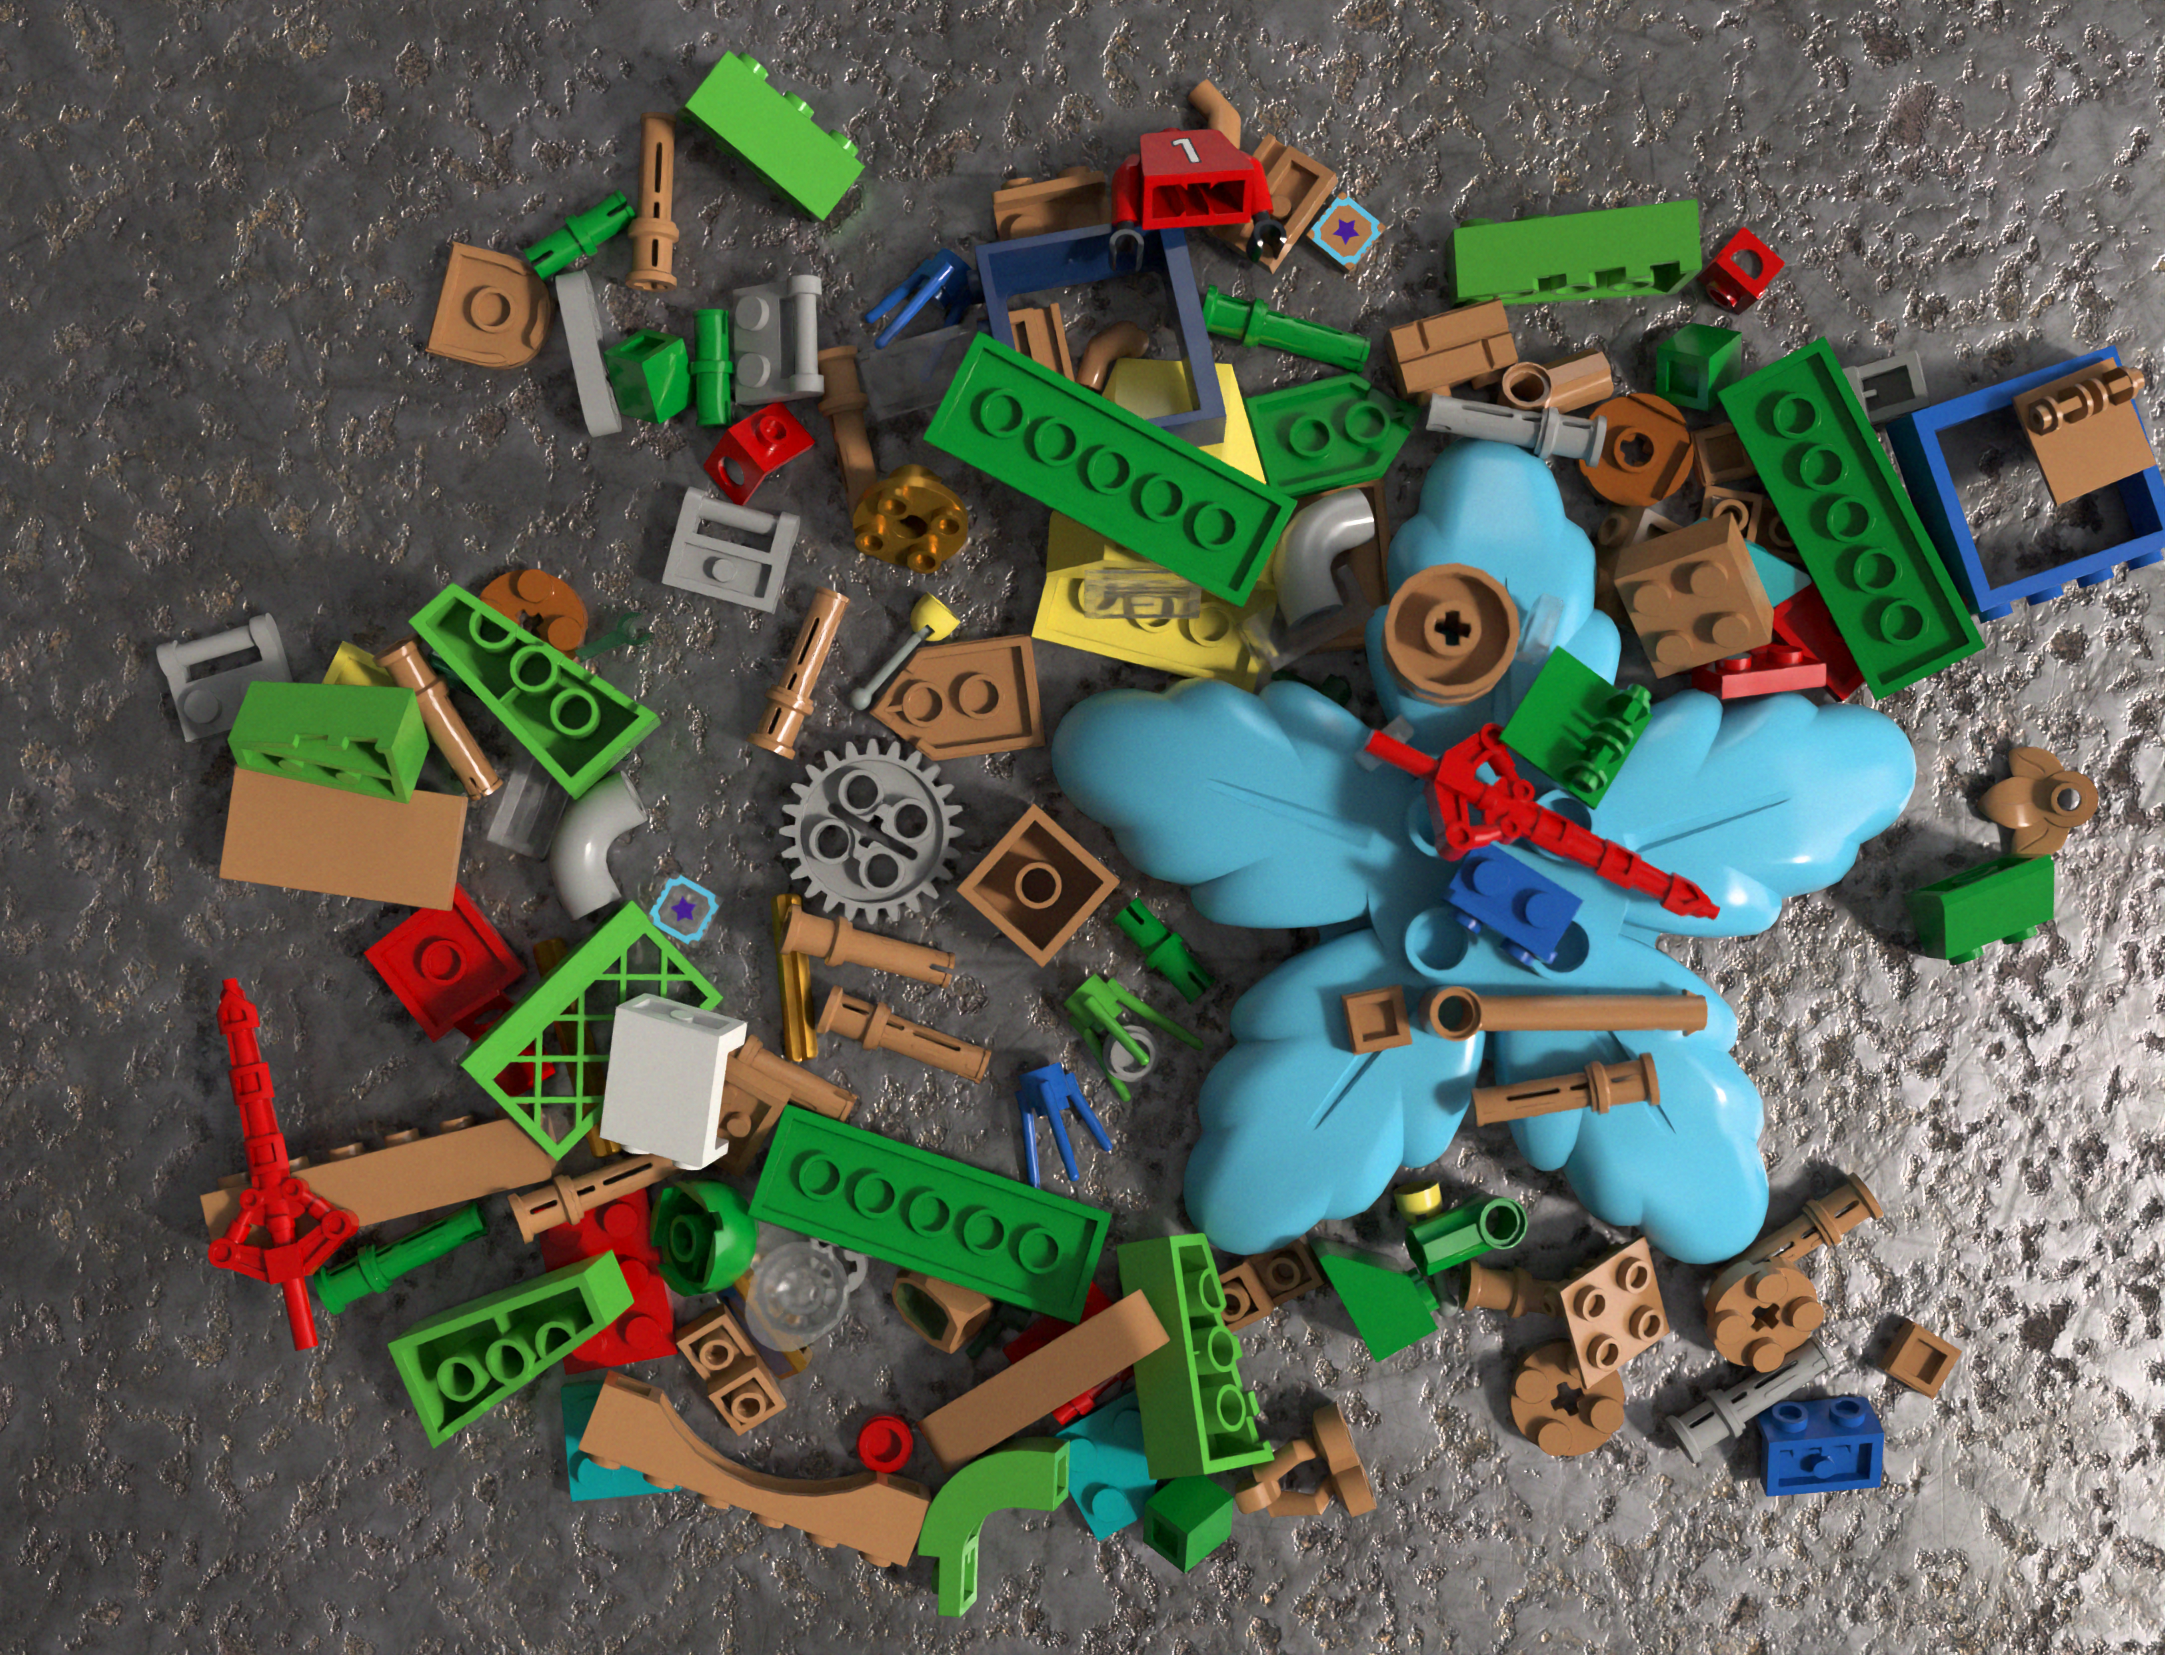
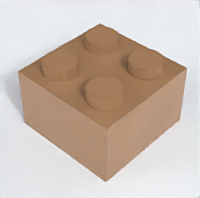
M1732 512L1620 550L1613 581L1658 679L1771 643L1774 610Z
M1033 804L956 890L1043 968L1120 883V880L1036 804Z

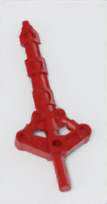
M1487 723L1476 734L1446 750L1437 760L1376 729H1373L1366 739L1363 747L1364 751L1426 781L1421 794L1425 795L1436 837V851L1445 860L1457 861L1469 850L1489 846L1490 842L1493 841L1509 845L1521 836L1561 857L1564 856L1594 870L1596 875L1626 890L1633 888L1659 900L1662 908L1680 917L1691 915L1696 918L1706 917L1714 920L1719 914L1720 907L1713 904L1708 895L1695 882L1673 871L1669 875L1641 860V855L1608 838L1604 840L1576 825L1574 821L1532 801L1535 795L1534 787L1527 780L1519 778L1514 770L1516 765L1506 750L1507 746L1497 740L1504 729L1499 724ZM1486 762H1488L1496 777H1501L1493 785L1474 779L1476 770ZM1467 802L1472 804L1473 808L1482 812V824L1469 825Z
M237 978L222 980L221 1003L217 1009L216 1018L220 1036H227L232 1070L228 1071L234 1104L239 1106L245 1139L243 1147L253 1188H248L241 1193L239 1198L241 1208L236 1218L231 1219L223 1237L214 1240L210 1244L208 1258L210 1263L217 1268H228L270 1283V1285L281 1282L294 1349L299 1351L319 1345L304 1276L314 1274L346 1239L352 1237L357 1232L359 1219L352 1210L338 1209L323 1196L318 1198L309 1190V1184L305 1179L301 1177L291 1178L283 1132L280 1133L272 1102L275 1094L268 1062H262L254 1030L260 1027L256 1005L246 998L245 990L238 985ZM308 1210V1214L321 1224L297 1242L294 1227H296L295 1218ZM250 1223L259 1226L266 1225L267 1232L271 1235L273 1248L245 1243L252 1229Z

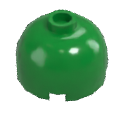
M698 1178L674 1182L676 1184L674 1187L665 1188L658 1194L651 1214L652 1247L662 1246V1253L666 1262L665 1264L657 1265L661 1277L672 1291L683 1297L717 1292L730 1287L750 1268L757 1248L759 1225L757 1220L747 1217L750 1208L749 1203L738 1189L716 1179Z

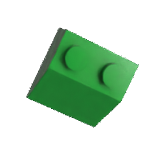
M2008 853L1904 893L1903 897L1927 958L1948 959L1950 965H1958L1984 955L1982 946L2002 939L2003 944L2008 945L2026 940L2038 934L2035 925L2054 918V862L2051 855Z
M1321 1236L1309 1241L1376 1363L1438 1330L1430 1313L1440 1307L1425 1280L1419 1275L1415 1267L1405 1271L1394 1257Z

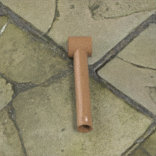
M1438 985L1429 989L1422 996L1418 1005V1019L1423 1029L1430 1035L1455 1042L1465 1041L1473 1037L1478 1031L1662 1030L1682 1031V1035L1687 1037L1696 1031L1705 1030L1708 1021V1006L1704 995H1696L1686 989L1682 990V995L1660 996L1476 995L1464 987ZM1454 996L1462 1004L1463 1017L1456 1027L1446 1030L1439 1022L1438 1008L1444 999Z

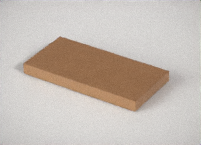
M235 764L219 878L451 911L468 797L414 789L409 804L240 769Z

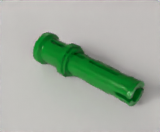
M1209 284L1202 305L1207 331L1240 340L1241 347L1257 348L1259 343L1362 373L1364 369L1363 363H1366L1372 338L1281 314L1280 312L1268 309L1269 304L1264 303V299L1256 297L1252 302L1219 293L1218 286Z
M472 1201L442 1218L440 1217L404 1234V1236L379 1247L376 1244L363 1245L359 1247L358 1255L331 1268L322 1265L314 1272L313 1280L318 1295L331 1314L338 1315L345 1312L346 1304L373 1291L382 1294L390 1289V1286L394 1284L395 1278L418 1266L420 1267L470 1241L472 1242L490 1234L488 1220L481 1206H478L476 1201Z

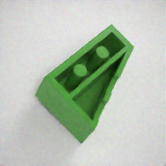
M729 50L726 51L714 62L674 115L687 125L691 121L695 122L717 141L715 144L716 148L729 158L732 155L738 158L758 175L757 178L760 182L812 222L824 221L865 168L855 158L859 152L858 148L840 132L832 129L826 134L812 122L810 118L813 116L814 111L794 93L787 90L782 96L764 80L768 77L769 73L751 56L741 51L736 57Z
M266 681L250 682L227 740L240 769L409 804L430 746L414 688Z

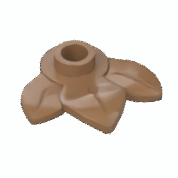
M2039 747L2011 749L2008 752V761L2013 777L2004 779L1990 787L1978 800L1977 807L1994 822L2015 829L2011 841V853L2051 855L2064 845L2070 828L2086 823L2095 814L2099 802L2097 788L2084 774L2065 770L2056 756ZM2067 788L2076 790L2080 798L2078 805L2072 810H2063L2057 803L2058 794Z

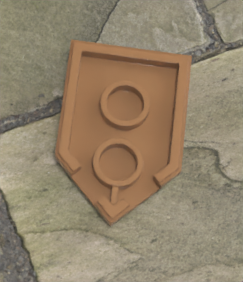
M1026 633L918 648L869 713L932 761L1046 746L1031 634Z

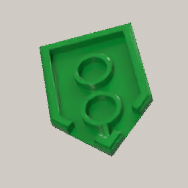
M1353 372L1242 399L1266 485L1292 499L1382 478L1422 414V409L1404 399L1401 401L1394 399L1372 387V382Z

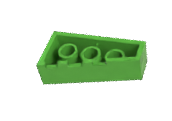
M1697 199L1610 210H1594L1553 217L1547 214H1535L1518 218L1517 221L1496 224L1494 219L1490 218L1470 219L1461 222L1460 228L1453 229L1445 242L1450 310L1497 297L1501 299L1503 306L1676 295L1702 270Z
M453 582L408 621L575 800L661 724L657 714L630 699L597 675H593L557 649L522 629L518 624Z
M1204 1233L1175 1235L1116 1245L1119 1277L1122 1283L1124 1298L1141 1288L1171 1339L1160 1348L1133 1363L1136 1380L1135 1391L1139 1401L1144 1437V1453L1147 1458L1149 1479L1157 1480L1205 1475L1275 1460L1269 1440L1259 1441L1252 1416L1259 1414L1260 1410L1254 1390L1244 1391L1236 1360L1241 1358L1243 1354L1237 1335H1232L1230 1330L1224 1326L1221 1312L1226 1307L1227 1302L1206 1235Z
M611 1249L422 1318L387 1343V1346L434 1449L461 1428L487 1412L502 1399L527 1384L546 1368L552 1366L606 1328L635 1301Z

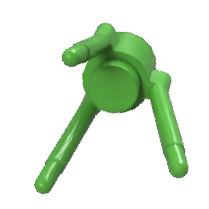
M1095 973L1063 1005L1073 1015L1068 1022L1081 1034L1120 1099L1128 1102L1131 1099V1094L1124 1082L1114 1077L1107 1070L1102 1058L1103 1046L1091 1028L1092 1026L1098 1034L1106 1028L1140 1065L1144 1066L1149 1063L1148 1055L1115 1020L1123 1011L1116 1003L1117 1000L1197 1051L1204 1048V1043L1185 1028L1127 992L1113 977L1105 983Z

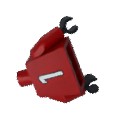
M1170 127L1159 133H1145L1141 135L1139 139V153L1129 155L1117 168L1112 177L1111 224L1117 227V232L1111 236L1109 241L1108 264L1110 269L1115 271L1116 255L1126 251L1136 257L1135 272L1140 270L1143 262L1144 242L1141 235L1135 231V227L1140 224L1142 230L1250 223L1253 220L1254 229L1246 244V255L1253 263H1258L1263 253L1264 242L1272 248L1274 259L1277 260L1287 235L1283 225L1278 221L1270 219L1269 215L1274 212L1261 162L1257 158L1238 150L1221 131L1214 129L1182 131L1178 128Z

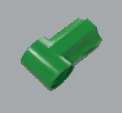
M1485 1192L1473 1193L1465 1198L1461 1205L1406 1227V1238L1404 1241L1410 1258L1418 1267L1420 1274L1430 1276L1494 1248L1502 1250L1513 1248L1521 1242L1526 1234L1528 1226L1527 1215L1522 1205L1514 1199ZM1495 1207L1499 1216L1498 1225L1494 1231L1488 1233L1485 1224L1486 1217L1490 1210Z

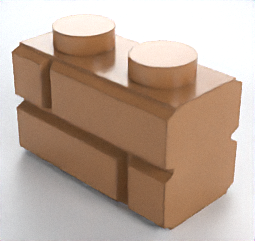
M1499 297L1390 328L1383 338L1400 400L1411 401L1417 399L1419 408L1429 406L1432 393L1452 397L1450 389L1470 383L1474 392L1499 386L1506 371L1518 363V355L1512 335L1508 329L1504 307Z

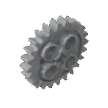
M870 739L866 754L860 755L855 744L849 741L846 742V759L840 760L832 751L827 750L824 752L825 761L828 766L827 769L822 771L810 764L805 767L808 775L813 780L809 787L803 784L792 783L791 788L802 799L799 805L786 804L782 806L783 811L796 817L795 825L780 828L779 834L794 837L796 845L783 851L782 857L800 859L801 865L790 876L792 880L807 876L812 880L804 895L807 899L818 895L822 891L827 894L823 911L826 913L831 912L841 902L845 904L844 914L848 921H852L857 915L859 908L865 909L868 923L876 924L880 909L885 908L891 920L895 922L900 920L901 903L905 902L912 911L918 913L922 910L918 897L919 893L924 892L934 899L940 896L937 887L932 882L936 876L946 880H953V873L943 864L946 858L958 859L963 857L962 852L949 846L950 838L966 835L965 829L950 825V818L964 811L963 806H946L944 799L951 794L955 787L953 784L935 786L933 782L941 770L938 765H934L924 772L918 769L923 753L916 750L906 761L901 760V744L894 741L887 754L881 755L878 741ZM867 776L875 782L878 788V796L872 806L866 809H859L851 804L848 798V789L855 779ZM836 803L863 821L874 822L878 816L884 820L881 824V830L915 849L918 853L917 858L910 860L883 842L873 841L867 847L863 843L866 834L859 828L829 812V805ZM909 805L920 806L927 815L928 824L925 831L915 838L904 836L897 827L899 812ZM832 825L839 826L845 830L849 838L847 851L836 859L830 858L822 852L819 841L822 832ZM880 854L891 856L898 865L897 879L888 887L876 885L871 881L868 872L870 862Z

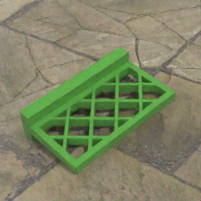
M623 900L456 1060L556 1161L561 1159L602 1118L605 1095H583V1062H609L610 1054H584V1021H614L615 1014H585V990L595 980H618L617 1006L626 1002V980H658V997L667 999V980L690 981L704 996L695 1007L711 1011L723 999L722 995L647 919L648 916L633 900ZM643 934L659 949L658 974L627 973V949ZM618 959V973H603ZM667 959L682 974H667ZM576 999V1014H561ZM553 1021H576L575 1055H542L543 1030ZM534 1040V1055H518ZM510 1062H534L533 1096H508L492 1079ZM542 1062H575L574 1095L541 1096ZM516 1103H533L532 1119ZM541 1103H574L573 1127L555 1143L540 1128ZM582 1103H596L582 1117Z

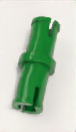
M619 189L576 217L573 213L563 218L566 223L565 225L529 248L526 247L522 250L532 265L547 255L553 254L534 266L543 282L580 256L586 254L590 258L598 253L596 246L629 226L633 219H637L630 205L614 216L609 217V215L627 205V200Z
M722 309L695 310L692 312V318L694 319L695 362L690 363V375L696 377V427L707 429L729 428L733 426V420H731L730 377L735 376V363L729 361V311H723Z
M1139 897L1135 898L1126 909L1124 908L1112 920L1115 926L1117 925L1145 954L1147 959L1144 963L1151 970L1157 967L1187 999L1186 1001L1189 1005L1216 981L1180 944L1184 939L1176 931L1171 934L1146 908Z

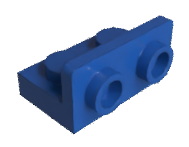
M1492 843L1486 847L1469 850L1439 896V899L1452 906L1446 915L1448 918L1477 935L1483 926L1504 938L1498 948L1528 967L1532 965L1535 958L1548 964L1553 962L1557 955L1553 951L1584 901Z
M1844 1396L1814 1401H1785L1773 1404L1754 1416L1762 1435L1760 1483L1766 1497L1877 1488L1881 1486L1884 1431L1866 1397Z

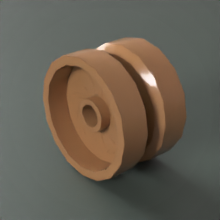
M1461 563L1432 565L1408 578L1391 599L1380 637L1383 663L1395 685L1415 701L1439 708L1467 705L1488 694L1513 661L1520 637L1518 611L1504 585L1486 571ZM1442 630H1452L1459 638L1456 646L1445 645V636L1439 632Z

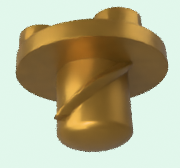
M917 464L900 466L890 473L888 479L870 486L858 498L853 514L856 548L863 554L875 556L888 563L908 566L916 573L929 574L935 572L941 567V562L957 553L966 540L968 532V513L966 507L953 491L940 484L943 478L937 476L931 469Z

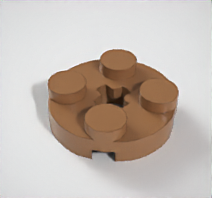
M1766 1256L1771 1262H1761L1753 1265L1748 1259L1731 1266L1713 1283L1704 1303V1307L1708 1311L1707 1325L1703 1323L1704 1330L1716 1349L1730 1362L1741 1366H1753L1759 1372L1776 1370L1783 1363L1785 1356L1798 1349L1808 1338L1812 1330L1821 1324L1824 1317L1823 1307L1818 1302L1816 1289L1811 1281L1794 1263L1778 1256ZM1760 1306L1766 1309L1770 1306V1309L1764 1316L1755 1319L1752 1312L1756 1307Z
M1553 1338L1540 1342L1527 1350L1516 1364L1517 1370L1512 1376L1511 1385L1509 1384L1507 1392L1510 1414L1516 1426L1527 1440L1541 1448L1548 1455L1577 1456L1591 1452L1604 1444L1612 1433L1620 1429L1623 1424L1625 1394L1617 1369L1590 1388H1583L1570 1339ZM1565 1382L1571 1390L1580 1389V1397L1575 1400L1576 1406L1568 1411L1562 1406L1553 1408L1551 1400L1558 1396L1556 1386Z

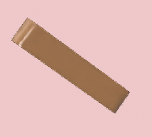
M1140 1288L926 1416L916 1424L944 1473H947L1142 1359L1171 1339Z

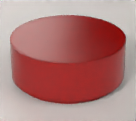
M880 1412L869 1417L861 1426L856 1440L857 1453L862 1463L867 1468L881 1473H891L902 1468L910 1459L914 1447V1433L910 1424L902 1416L892 1412Z

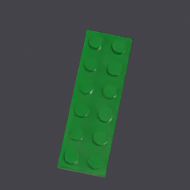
M978 331L923 437L925 443L1239 609L1243 608L1298 503V501L980 331Z
M1825 336L1716 393L1875 701H1879L1986 648Z
M786 1104L747 1217L1076 1326L1079 1325L1112 1214Z

